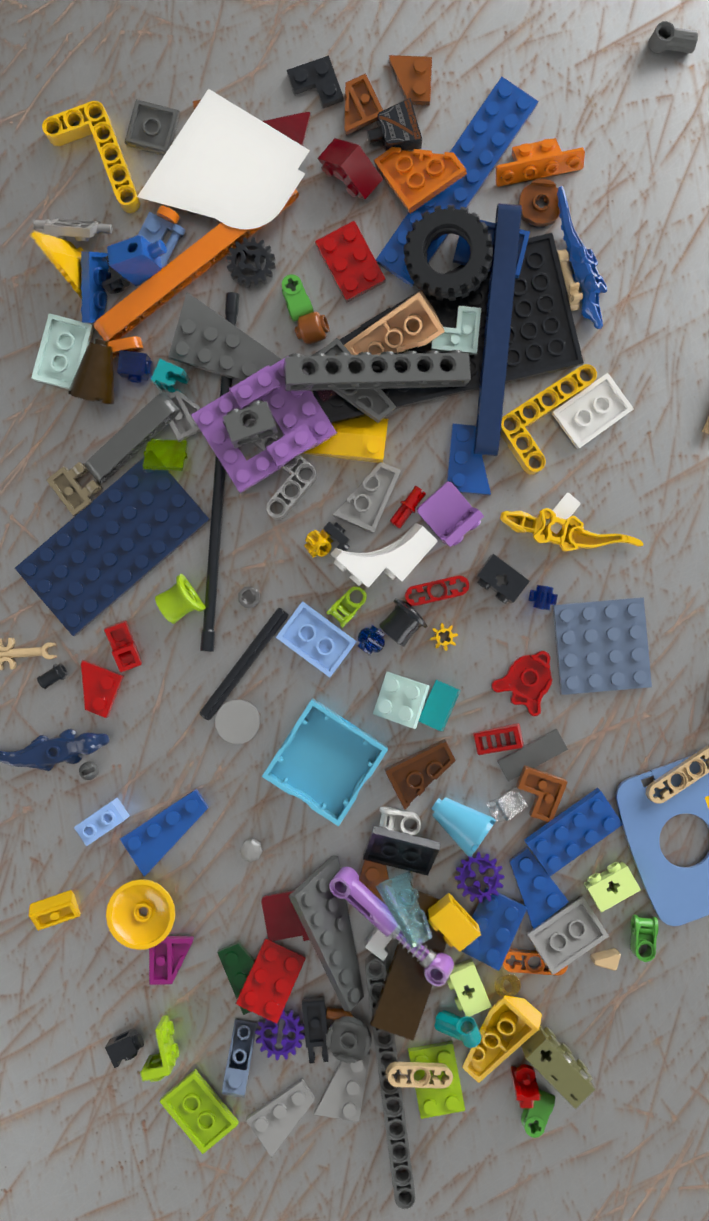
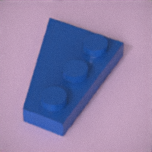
M81 251L82 322L95 323L105 313L107 294L101 282L111 278L105 258L108 256V253Z
M453 423L447 481L452 482L460 493L490 496L491 491L482 455L474 454L475 425Z

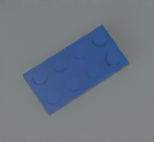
M597 787L528 836L524 841L547 874L552 876L621 827L623 823Z

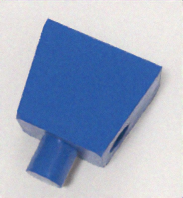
M137 235L107 247L109 266L133 285L138 286L161 271L160 256L165 254L167 249L162 240L151 244L143 236Z

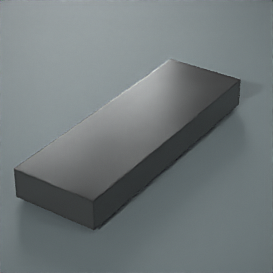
M555 729L499 759L497 762L509 782L520 776L524 765L535 768L568 750L558 730Z

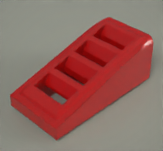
M519 723L473 733L478 755L519 749L524 745ZM513 731L515 742L511 743L509 732ZM501 733H504L506 740V744L503 745L500 735ZM491 735H495L497 746H493ZM484 736H486L488 748H484L482 740Z

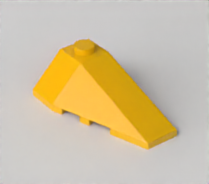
M369 416L332 423L337 432L335 436L317 447L301 453L373 463L383 462L388 419L384 418L377 423Z

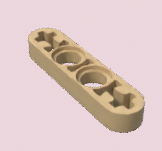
M709 745L650 783L646 788L647 798L657 804L664 803L708 774L709 760L704 762L700 757L702 756L703 759L709 758ZM696 761L700 764V771L697 774H692L689 766L692 762ZM674 774H679L682 778L681 784L677 787L671 784V777ZM663 782H665L666 786L669 789H671L670 792L667 789L662 790L660 792V798L653 796V794H655V788L662 789L665 787Z

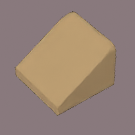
M611 948L591 954L590 959L596 966L615 971L617 970L621 954L616 948Z

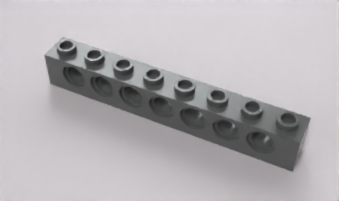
M433 350L426 352V354H417L416 351L394 354V352L387 351L382 352L380 355H372L370 352L349 355L348 353L340 352L332 356H326L324 353H315L312 356L294 353L285 356L284 360L285 391L466 387L471 380L469 353H462L460 350H452L448 353H439V351ZM441 364L447 365V366L449 367L450 371H449V372L443 371V370L440 368V365H441ZM379 366L382 369V373H375L371 367ZM394 366H402L405 372H397ZM417 366H425L427 368V372L419 371ZM309 367L313 369L314 373L307 375L302 369ZM327 367H333L336 369L337 373L329 374L325 369ZM349 367H357L360 373H351Z

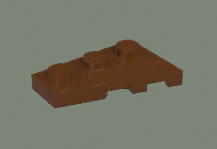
M443 739L384 770L404 810H406L410 803L418 795L420 796L425 791V788L432 781L438 779L456 760L446 740Z

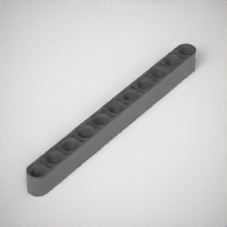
M370 954L365 960L371 1019L380 993H376L372 989L377 985L383 987L387 976L385 960H381L374 954ZM372 963H379L381 968L375 971L370 969L369 966ZM373 1027L394 1197L398 1207L408 1209L415 1203V1189L402 1088L394 1087L385 1081L388 1065L392 1062H398L395 1034L390 1033L388 1037L382 1038L378 1034L384 1030ZM384 1054L393 1056L390 1060L381 1058ZM399 1069L396 1070L395 1074H392L395 1079L400 1075ZM392 1099L398 1101L395 1105H390L387 1102ZM394 1122H398L401 1124L397 1128L391 1126V1124ZM397 1145H401L404 1147L401 1150L394 1149V1147ZM399 1168L406 1169V1171L403 1173H400L397 1170ZM402 1191L409 1192L407 1195H401L400 1193Z

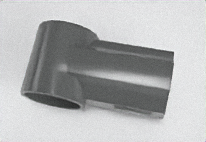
M663 21L655 28L648 44L650 49L656 53H662L665 50L693 53L698 41V33L695 30L675 28L672 23Z

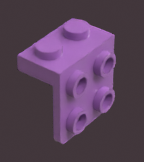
M449 481L445 482L417 508V513L439 539L449 547L459 544L464 538L463 535L469 530H474L481 523L480 520L484 517L480 510L472 507L453 483Z

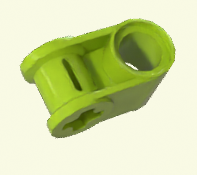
M361 587L350 588L326 613L328 615L331 614L341 623L340 626L343 628L367 599L365 590ZM354 590H359L363 594V599L360 603H354L350 599V594Z

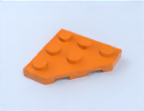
M391 147L373 160L375 166L410 214L467 174L466 168L452 152L436 154L430 150L414 149L413 151H404L398 147Z

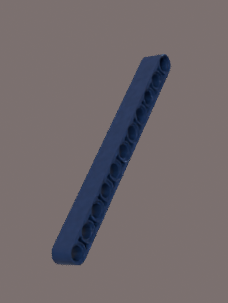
M498 203L496 209L474 442V454L497 456L499 451L521 205Z

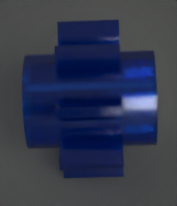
M537 585L536 590H530L528 601L534 602L533 608L550 610V605H556L558 595L553 594L554 588Z
M373 625L370 629H362L358 634V641L360 642L358 647L368 655H371L372 652H380L385 645V640L383 639L385 633Z

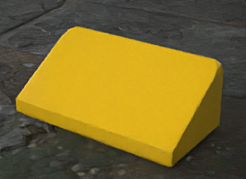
M72 890L31 903L28 916L39 931L80 917L81 913Z

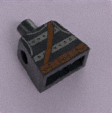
M411 98L377 114L378 127L367 130L369 143L373 144L382 141L385 152L391 147H398L401 150L409 151L421 149L422 135Z

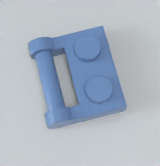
M149 212L138 235L143 236L152 244L158 240L163 241L167 232H171L165 245L167 252L160 256L162 268H164L168 264L167 261L179 238L184 236L186 230Z

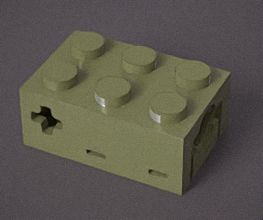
M540 1025L539 1030L521 1045L525 1058L576 1109L595 1090L591 1082L593 1077L579 1058L575 1060L571 1055V1050L563 1042L559 1044L555 1039L556 1035L547 1026L543 1028Z

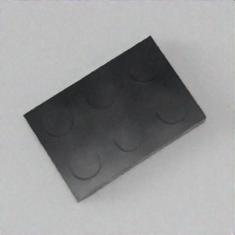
M373 826L363 853V860L428 876L440 850V842L413 836L408 833H401L385 827Z

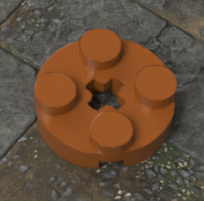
M537 179L522 190L518 205L522 207L521 218L524 222L538 227L555 223L559 217L560 209L558 207V188L553 181ZM539 198H543L547 206L540 208L536 205V202L539 201Z

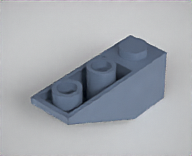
M235 1019L222 1086V1094L245 1098L257 1023Z

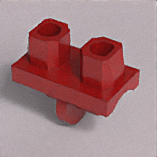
M522 1064L518 1068L511 1066L516 1101H519L520 1108H533L534 1101H540L534 1067Z

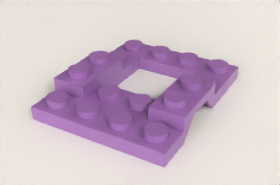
M285 358L272 366L267 365L231 387L228 393L191 414L239 493L244 492L275 473L296 456L317 447L337 434L311 390L285 391ZM255 401H267L272 417L284 436L267 446L264 451L246 460L239 447L234 448L227 428L224 425L223 416L233 409L242 410L248 408Z

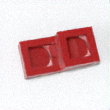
M124 620L106 627L104 631L113 650L112 655L120 673L142 665L127 621Z

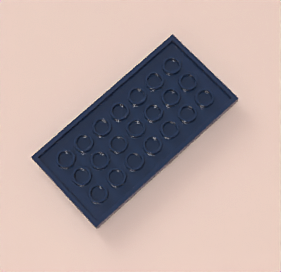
M150 451L94 499L90 505L80 511L17 565L15 570L72 636H76L209 522L210 519L153 452Z

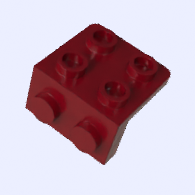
M294 890L265 895L261 899L267 935L270 941L302 936L303 942L310 940L289 898V895Z

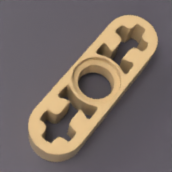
M392 1062L386 1068V1077L394 1087L446 1088L453 1080L451 1070L443 1063ZM399 1069L401 1074H408L409 1080H407L405 1075H398L397 1079H395L392 1074H395L396 1070ZM419 1069L424 1070V1078L420 1081L414 1080L413 1075L415 1071ZM430 1070L433 1075H441V1071H444L446 1076L439 1080L437 1076H431Z

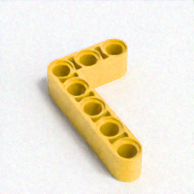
M90 101L50 116L43 121L42 130L54 146H62L93 134L114 194L121 208L130 214L138 211L140 199L137 197L138 194L120 145L102 103ZM99 113L101 114L100 117H98V118H93L94 115L99 114ZM80 121L79 125L72 126L74 122ZM59 129L56 134H51L53 130ZM109 134L108 138L101 139L103 135ZM117 155L116 159L108 160L110 156ZM119 176H125L122 181H116ZM126 197H133V199L130 202H124V199Z
M584 364L502 418L500 435L527 474L535 475L540 472L546 464V459L526 427L590 386L597 377V371L592 365ZM580 373H587L589 381H583L580 378ZM562 384L570 387L571 392L569 394L562 392ZM542 397H549L552 401V405H544L542 402ZM523 409H530L533 412V418H526L523 415ZM504 422H513L515 429L512 431L507 430L504 427ZM519 439L524 440L527 448L524 450L519 449L516 441ZM530 458L538 460L539 467L537 469L530 467Z

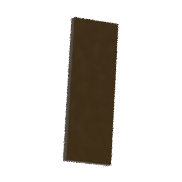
M416 890L403 928L407 927L408 932H413L412 936H417L418 941L422 940V945H427V949H431L435 953H444L447 944L444 940V935L440 930L435 931L428 921V909L440 899ZM400 943L397 944L370 1025L414 1041L433 985L426 979L423 965L420 964V960L417 961L418 958L416 956L412 957L413 954L411 952L407 953L408 949L406 947L403 948L404 945Z

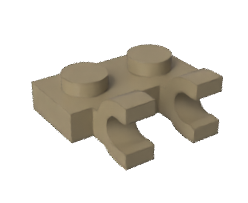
M78 462L70 470L63 466L46 480L73 516H76L92 503V500L89 498L90 496L103 489L101 484L94 480L89 482L84 488L80 486L76 479L89 472L85 467V463L82 464L81 462Z

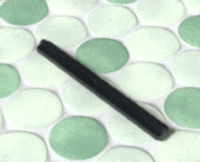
M278 608L202 708L199 714L204 719L211 720L287 619L289 614L282 608Z

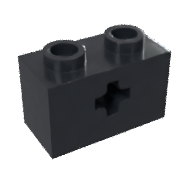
M495 554L488 558L475 576L479 579L477 583L486 590L491 588L497 593L495 597L505 604L507 602L514 603L530 582ZM496 576H504L505 578L503 581L506 584H501L498 586V579H496Z

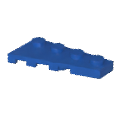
M197 789L120 839L144 877L209 808Z

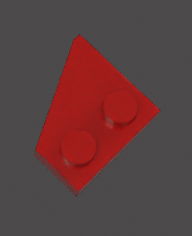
M82 660L81 671L85 710L108 718L124 675Z

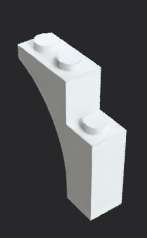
M415 523L400 539L383 549L367 553H353L335 548L330 555L336 559L333 564L344 572L347 569L352 574L349 578L358 586L364 584L369 588L382 572L392 580L396 577L403 581L438 540L422 525Z

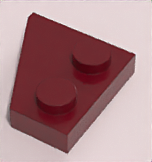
M311 112L288 115L262 122L303 146Z

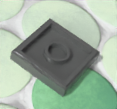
M136 99L125 138L126 146L165 155L174 140L180 117L179 110Z

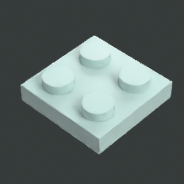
M386 672L373 714L416 729L430 686L391 672Z

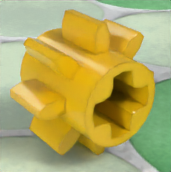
M324 529L321 532L314 530L306 536L304 547L313 558L316 555L323 557L331 551L333 540Z
M440 623L439 630L432 628V631L435 632V637H431L430 640L437 642L435 645L436 649L443 645L444 650L447 651V645H456L452 640L458 634L451 632L452 625L446 629L444 624ZM447 631L449 640L442 641L441 643L439 641L441 637L438 634Z

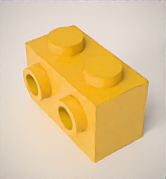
M447 893L428 909V921L435 931L440 930L444 935L446 943L450 947L455 946L459 952L481 935L477 922L450 893Z

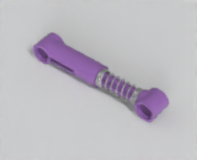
M342 867L329 884L332 894L337 898H345L386 937L390 936L393 940L397 939L399 941L398 944H403V948L406 947L408 949L407 953L411 952L413 954L412 957L416 956L418 958L417 961L420 960V964L423 965L425 970V977L429 983L435 986L444 985L454 968L452 958L445 953H435L431 949H427V945H422V940L418 941L417 936H412L413 932H408L407 927L403 928L402 919L359 881L358 873L353 868Z

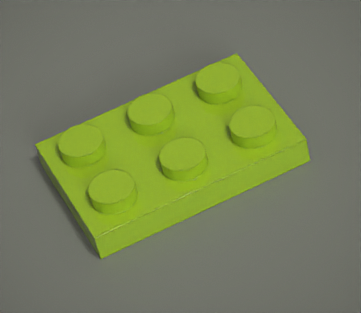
M452 1040L408 1048L410 1062L443 1063L448 1066L453 1074L452 1083L446 1088H415L421 1119L465 1111ZM422 1069L415 1071L413 1075L414 1080H422L425 1076V1071ZM430 1070L431 1076H437L439 1080L446 1076L444 1071H441V1075H433Z
M196 1069L163 1095L159 1101L202 1154L233 1130L239 1122Z

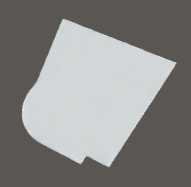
M208 89L137 197L212 217L232 228H258L272 221L281 212L305 175L298 168L310 150Z

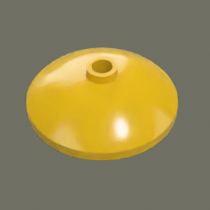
M145 879L129 881L119 887L111 896L106 910L107 925L113 937L122 945L137 950L149 949L161 943L170 933L175 921V906L170 894L158 883ZM142 907L147 909L148 913L146 915L141 913Z

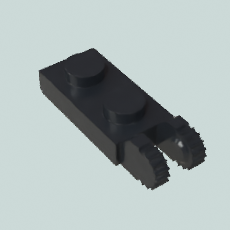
M325 997L302 999L306 1048H308L309 1064L315 1063L314 1047L322 1046L323 1062H329L328 1047L326 1045L328 1029Z

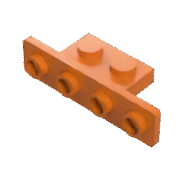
M556 138L512 147V156L515 162L496 166V185L501 187L581 170L584 168L585 150L581 147L561 151Z

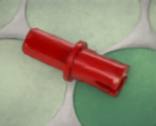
M414 486L407 498L400 502L401 506L390 519L392 525L401 528L411 513L416 512L415 508L423 497L426 496L424 491L421 492V488Z

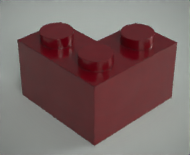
M334 138L317 158L323 165L321 167L323 172L329 177L334 176L343 181L347 186L345 188L346 191L354 198L357 196L366 200L383 180L358 144Z

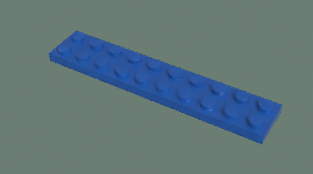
M504 77L499 79L450 151L457 156L466 168L467 174L411 214L407 213L376 258L378 265L409 286H414L404 261V245L407 242L406 235L408 231H412V224L416 219L420 221L424 212L428 211L430 214L435 211L434 207L440 205L441 209H447V205H455V209L459 210L461 206L467 208L537 107L538 100ZM449 234L436 238L430 244L427 250L428 263Z

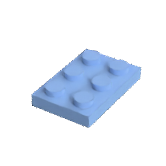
M303 601L276 636L278 640L329 678L357 642Z

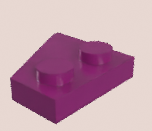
M167 936L161 943L149 948V985L173 983L194 941V936Z

